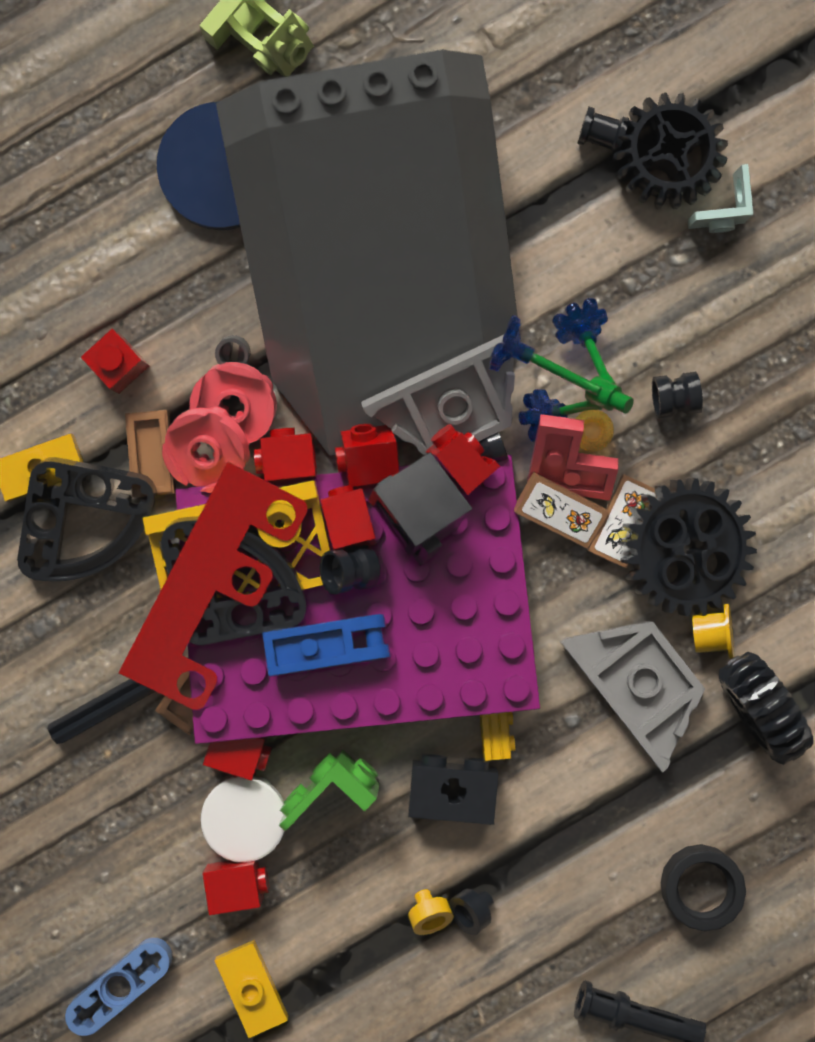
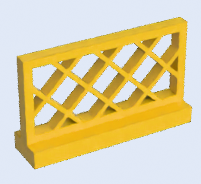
M314 480L281 487L286 492L302 499L307 504L308 509L312 508L316 525L307 540L299 536L296 539L303 546L291 563L293 568H295L307 548L321 557L324 553L330 551L317 485ZM205 504L142 518L145 533L149 536L160 590L168 577L161 545L164 530L176 519L200 516ZM177 529V534L174 538H178L186 543L188 537L184 534L183 529ZM316 534H318L321 550L310 544ZM254 568L251 569L248 575L238 569L234 572L235 575L244 580L238 589L239 593H243L248 583L257 589L259 588L260 583L252 579L256 572ZM296 571L299 579L302 580L303 589L323 585L321 577L309 579ZM216 592L217 598L224 597Z

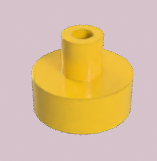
M275 501L268 507L266 515L272 526L282 529L293 523L295 510L289 502ZM302 523L295 536L288 541L280 540L258 528L257 530L262 540L274 547H285L292 544L298 538Z
M429 889L421 890L414 895L417 904L409 911L408 918L415 934L427 935L435 933L452 922L454 916L446 898H433Z

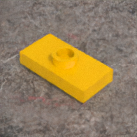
M70 433L0 458V489L4 500L10 502L27 495L31 472L43 459L58 457L83 462L74 434ZM49 468L45 474H41V478H45L48 481L47 488L62 481V478L55 476V469Z
M255 939L216 956L214 961L248 1038L288 1021L287 1011Z

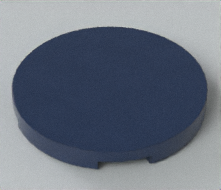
M209 102L184 112L167 129L158 149L157 175L165 197L172 207L186 220L211 230H231L241 226L216 106L217 102Z

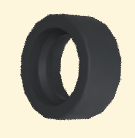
M703 844L686 846L673 854L664 866L660 881L662 897L675 918L688 928L704 932L718 930L733 922L742 910L746 897L744 876L736 863L718 848ZM705 862L713 864L722 870L727 879L728 890L725 899L718 907L711 911L698 912L684 905L679 897L678 884L681 875L687 868L693 864Z

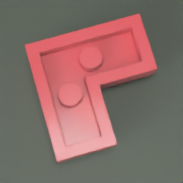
M541 414L527 482L533 472L582 497L610 500L618 473V458L578 453L583 435L584 420Z

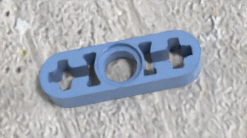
M148 938L132 949L72 1000L65 1013L68 1028L80 1036H88L97 1032L166 974L172 962L170 946L162 939ZM144 951H147L150 955L157 951L161 955L158 961L159 968L154 964L149 965L138 976L135 969L145 959L146 954ZM113 976L125 977L131 986L130 993L125 997L114 996L108 989V980ZM100 997L103 1004L92 1016L93 1021L89 1018L83 1021L80 1020L78 1014L81 1011V1007L84 1009L89 1008Z

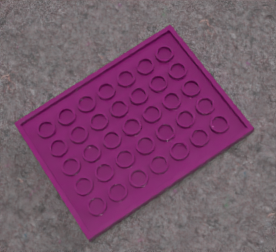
M508 455L509 459L498 462L500 467L471 493L467 495L460 492L472 507V510L457 530L440 541L442 546L435 556L421 566L413 555L409 556L404 550L406 548L405 544L377 506L373 507L368 501L377 484L353 487L354 490L363 489L377 545L371 546V548L375 551L380 564L379 581L375 587L358 590L352 587L350 591L336 595L329 593L324 585L304 589L306 614L298 625L291 628L384 614L386 628L382 629L384 644H389L391 658L269 677L262 633L206 645H196L189 642L187 645L188 658L213 670L217 675V684L205 706L199 710L192 709L195 744L540 709L519 517L514 511L517 500L512 456ZM407 465V466H399V472L402 471V470H404L405 468H407V467L410 466V465ZM346 472L269 482L281 488L314 480L317 485L319 501L329 497L328 491L349 485ZM205 486L175 489L177 510L206 504L211 493L200 491ZM321 506L322 515H323V519H324V524H325V528H326V533H327V537H328V542H329V546H330V551H332V550H333V547H332V543H331V540H330V536H329L327 524H326V521H325L323 509H322V506ZM312 508L307 510V514L302 521L299 537L307 540L316 526ZM250 524L249 528L258 532L257 528ZM316 534L310 544L321 550L318 534ZM179 539L181 549L185 545V542ZM295 540L288 546L277 548L292 563L303 545ZM238 547L237 551L255 560H258V558L250 552L246 551L241 547ZM307 548L294 569L309 579L320 577V561L322 557ZM247 566L238 568L239 571L243 572L246 575H248L252 569L251 567ZM256 571L252 579L260 583V575ZM233 574L232 585L238 591L244 580ZM274 575L267 588L275 587L279 584ZM248 583L243 593L255 591L257 588ZM216 591V592L219 593L220 595H222V596H224V597L226 596V595H224V594H222V593ZM283 596L279 606L267 608L268 600H261L264 607L263 621H271L269 614L270 611L284 610L285 616L293 615L294 607L299 606L298 602L291 603L289 596ZM239 604L232 610V617L237 624L250 625L256 620L257 613L252 606ZM202 616L197 626L200 629V633L207 632L208 625L213 623L212 619L204 620ZM365 632L352 633L354 649L367 647ZM189 671L191 698H195L204 692L206 683L200 673Z

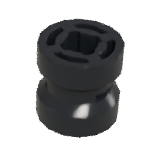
M696 371L683 373L679 378H675L674 382L667 375L652 378L653 406L658 419L672 417L676 409L678 412L683 411L687 415L702 412V388Z
M365 545L353 547L348 552L340 549L327 551L323 554L320 561L322 583L325 589L334 595L346 593L352 587L358 590L375 587L380 577V564L375 551L370 546Z

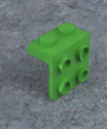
M344 750L336 757L328 753L312 771L313 774L309 778L312 783L307 788L299 784L285 799L284 805L279 810L284 814L279 826L286 831L332 781L362 810L366 811L377 799L379 783L376 781L378 773L364 759L359 758L355 761Z

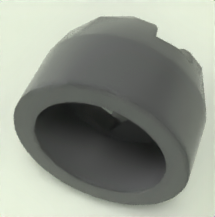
M237 335L223 338L215 350V358L219 365L226 362L247 364L251 355L250 346L247 341ZM233 342L239 345L237 361L231 360Z

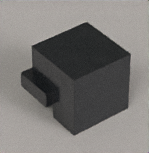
M431 452L393 477L390 475L379 482L368 499L373 507L377 506L405 544L406 548L404 550L409 556L413 555L420 566L435 556L442 546L440 541L457 530L472 510V507Z

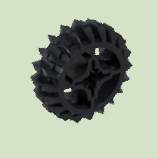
M662 93L659 97L658 105L652 98L648 97L642 103L643 110L635 106L632 107L629 111L630 120L623 121L628 125L625 135L618 136L623 141L621 150L614 153L612 157L614 163L626 164L616 174L618 179L631 177L632 180L627 185L626 191L628 193L634 192L637 187L643 190L639 197L640 203H645L650 195L655 196L654 205L656 209L662 208L666 198H669L672 209H678L681 206L682 197L689 205L694 204L698 200L697 192L706 196L712 190L709 182L717 183L720 180L722 174L717 168L724 167L727 163V157L718 152L726 149L728 140L715 138L724 129L723 124L716 123L710 125L709 121L714 116V110L709 109L703 115L697 111L701 106L700 99H695L690 107L686 106L684 93L678 94L674 103H671L667 93ZM670 122L683 125L690 131L685 133L678 132L671 126ZM650 126L653 132L650 138L654 147L648 150L645 156L639 158L637 150L638 136L645 128ZM665 145L669 150L681 148L675 157L671 153L660 154ZM700 145L702 154L701 166L698 173L690 177L687 171L690 166L687 154L694 147ZM662 170L668 175L670 181L675 180L676 182L660 180L651 175L649 171Z
M746 652L740 657L737 655L719 670V681L726 693V697L747 727L749 733L752 734L757 743L772 760L784 765L791 760L795 761L812 747L814 739L812 730L807 724V719L803 716L800 707L792 698V694L787 691L773 669H770L759 655L751 652Z

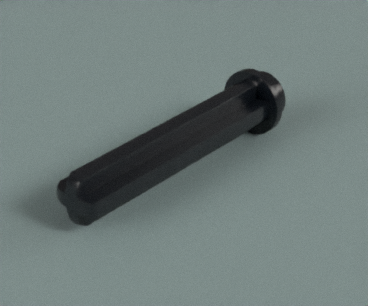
M128 679L51 722L47 727L48 732L56 744L65 743L156 691Z

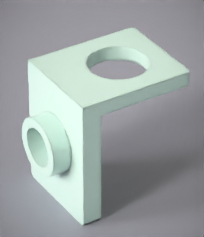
M748 164L741 165L733 174L736 208L694 212L688 219V229L709 227L710 233L728 232L735 229V224H744L753 215Z

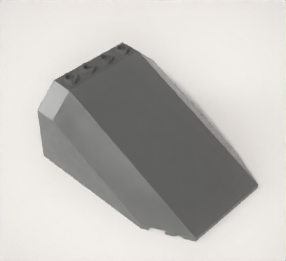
M440 49L257 82L216 103L271 378L329 456L335 455V447H342L341 431L350 430L358 424L386 425L373 416L371 418L367 415L362 407V401L510 331L513 332L518 342L520 331L491 99L482 55ZM395 435L396 443L405 442Z

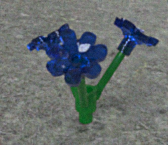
M587 298L582 305V309H580L578 303H571L565 308L568 316L557 314L552 319L553 325L558 329L555 336L560 343L565 344L572 340L574 344H581L583 348H587L599 375L591 381L535 354V348L521 342L519 331L521 323L520 319L514 314L511 316L502 338L503 343H497L492 350L491 357L493 358L489 364V369L498 371L505 361L513 357L525 364H528L530 361L586 390L585 399L587 401L571 405L560 403L558 399H549L547 391L544 389H535L533 393H526L523 397V402L529 410L519 412L518 416L521 425L531 424L528 430V437L532 442H535L541 414L567 418L570 414L588 410H602L603 408L608 411L616 409L627 414L633 407L634 399L622 393V388L615 385L616 382L608 373L595 345L597 342L596 337L602 331L601 325L608 321V316L605 309H598L597 300L594 298Z

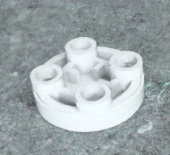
M234 776L222 781L208 795L201 812V828L207 843L217 854L235 862H251L265 857L275 849L284 834V830L279 826L284 815L279 811L284 805L283 798L277 789L271 785L270 781L263 777L254 776L251 781Z

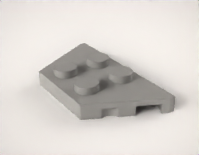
M510 331L362 401V407L367 415L371 418L374 416L391 428L392 433L405 442H411L423 455H427L425 451L433 445L431 438L440 429L449 424L456 431L463 434L471 433L478 441L511 426L513 409L511 394L514 391L515 382L513 365L514 351L517 350V339L513 332Z
M646 621L567 637L560 641L656 766L664 772L669 767L671 762L669 759L679 738L683 737L689 724L692 710L697 707L705 688L654 622Z

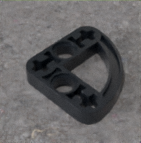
M48 457L41 460L33 468L29 479L17 557L20 571L26 577L33 580L58 582L90 576L112 565L135 544L143 532L144 524L142 518L151 516L157 496L154 482L146 475L58 457ZM49 468L55 469V476L62 478V481L54 485L51 498L37 499L36 494L43 497L48 485L47 479L41 478V474H45ZM89 475L100 477L105 483V493L99 497L89 496L82 487L83 479ZM114 479L121 481L117 488L120 490L129 491L134 484L140 485L141 493L146 494L147 498H142L139 504L132 503L131 495L118 493L116 501L110 500L115 487ZM55 498H60V502H58V501H56V500H54V499H55ZM68 503L131 515L124 529L102 548L81 557L59 560ZM39 508L50 509L56 516L55 527L42 529L37 526L33 516L35 510ZM39 539H53L54 542L47 540L43 545L42 557L49 560V562H45L41 568L35 567V560L28 558V556H32L37 550Z
M199 516L176 519L164 530L161 542L168 575L175 564L174 560H177L182 550L180 544H172L170 539L176 536L177 529H183L184 534L189 536ZM248 528L239 547L250 552L267 565L280 586L267 588L261 600L267 599V608L280 605L281 597L289 596L290 602H298L299 606L294 607L293 615L285 616L284 610L281 609L270 611L269 618L271 621H263L264 607L260 601L257 605L252 606L257 613L256 620L250 625H240L233 620L232 610L242 603L228 596L217 598L215 591L203 614L204 620L212 619L213 623L208 625L206 633H200L199 627H196L189 642L196 645H206L261 634L263 632L291 628L298 625L304 619L306 614V596L295 569L280 549L264 542L257 531ZM255 591L245 592L242 594H251Z

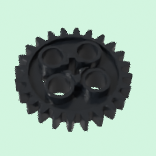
M687 478L685 486L681 479H672L669 485L670 490L665 485L654 486L657 498L650 494L640 496L645 506L644 509H630V512L637 520L635 524H623L622 527L632 533L631 539L622 540L619 542V545L630 548L631 554L624 556L620 561L621 563L633 564L634 569L625 577L633 581L641 580L635 592L640 595L650 593L647 601L649 605L658 606L662 603L663 612L673 614L677 608L678 614L682 616H690L692 608L696 614L706 615L707 604L714 609L722 608L720 596L733 600L736 598L731 587L733 584L746 586V581L739 574L741 570L749 571L754 569L750 563L745 561V556L757 553V549L746 546V540L754 537L756 532L744 530L743 525L750 520V515L736 514L742 502L740 500L726 502L730 490L718 489L714 492L715 482L704 481L700 486L698 478ZM681 510L685 512L682 519L679 515ZM705 511L709 516V526L705 532H702L699 527V517ZM666 520L671 527L669 537L662 541L659 536V526ZM690 541H692V548H689L685 553L684 546L689 545ZM714 553L717 558V566L712 573H709L706 562L708 557ZM675 562L678 567V575L670 583L666 576L668 566ZM694 574L697 576V582L695 584L692 583L694 579Z

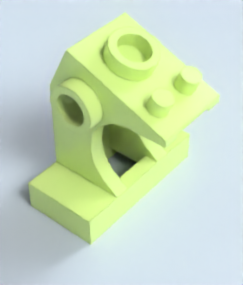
M220 0L199 25L204 39L217 50L230 35L234 36L254 53L252 59L270 75L276 70L283 76L289 77L295 68L305 61L308 53L314 47L306 34L309 31V27L298 15L289 9L282 16L265 0ZM266 20L276 29L261 42L252 34Z

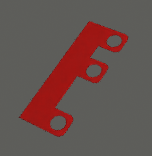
M227 462L118 673L193 710L203 708L217 684V675L213 670L183 656L185 648L215 591L246 606H255L261 601L273 576L272 570L267 565L237 551L250 524L280 540H291L307 514V504L302 499ZM278 500L289 502L295 510L293 523L282 529L272 526L266 515L270 504ZM247 566L254 568L259 573L261 582L255 592L242 594L235 590L232 585V576L238 568ZM195 671L203 676L206 686L200 696L188 698L179 692L177 681L184 672Z

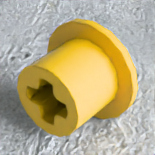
M724 604L723 613L693 615V635L696 653L728 650L729 659L734 658L733 627L729 604Z

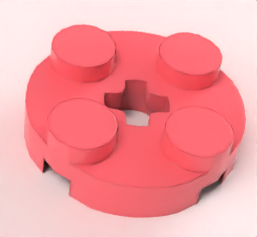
M226 362L213 366L195 384L190 397V409H209L214 406L223 408L227 411L229 417L241 427L249 445L265 435L271 427L276 415L277 401L272 381L266 375L261 374L254 367L244 363ZM232 395L237 396L239 401L244 404L245 409L239 410L236 416L230 415L229 407L223 405V399H230Z
M216 406L209 409H190L179 415L169 426L165 436V443L162 446L163 460L171 475L185 486L189 483L196 487L205 486L200 491L211 493L227 462L244 469L250 459L248 441L243 430L229 417L226 410ZM200 442L209 444L214 449V458L210 459L207 454L200 455L197 452L201 445Z

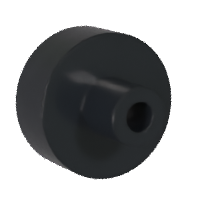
M464 889L450 900L449 906L454 916L453 920L465 933L477 935L491 923L489 908L493 906L494 901L488 892L483 891L478 894L471 889Z

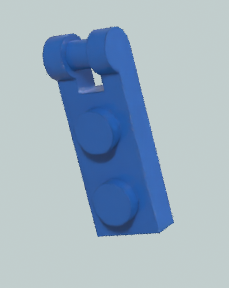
M384 614L263 632L268 676L275 677L391 658L389 644H384L382 629L386 628ZM365 632L367 647L354 649L352 633Z

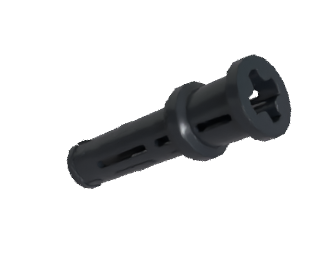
M586 980L582 982L578 990L574 1007L575 1019L584 1020L587 1017L607 1023L611 1030L617 1031L626 1027L674 1042H704L706 1024L703 1021L689 1019L678 1014L639 1004L638 1002L631 1001L625 992L617 991L614 994L594 988L593 984Z

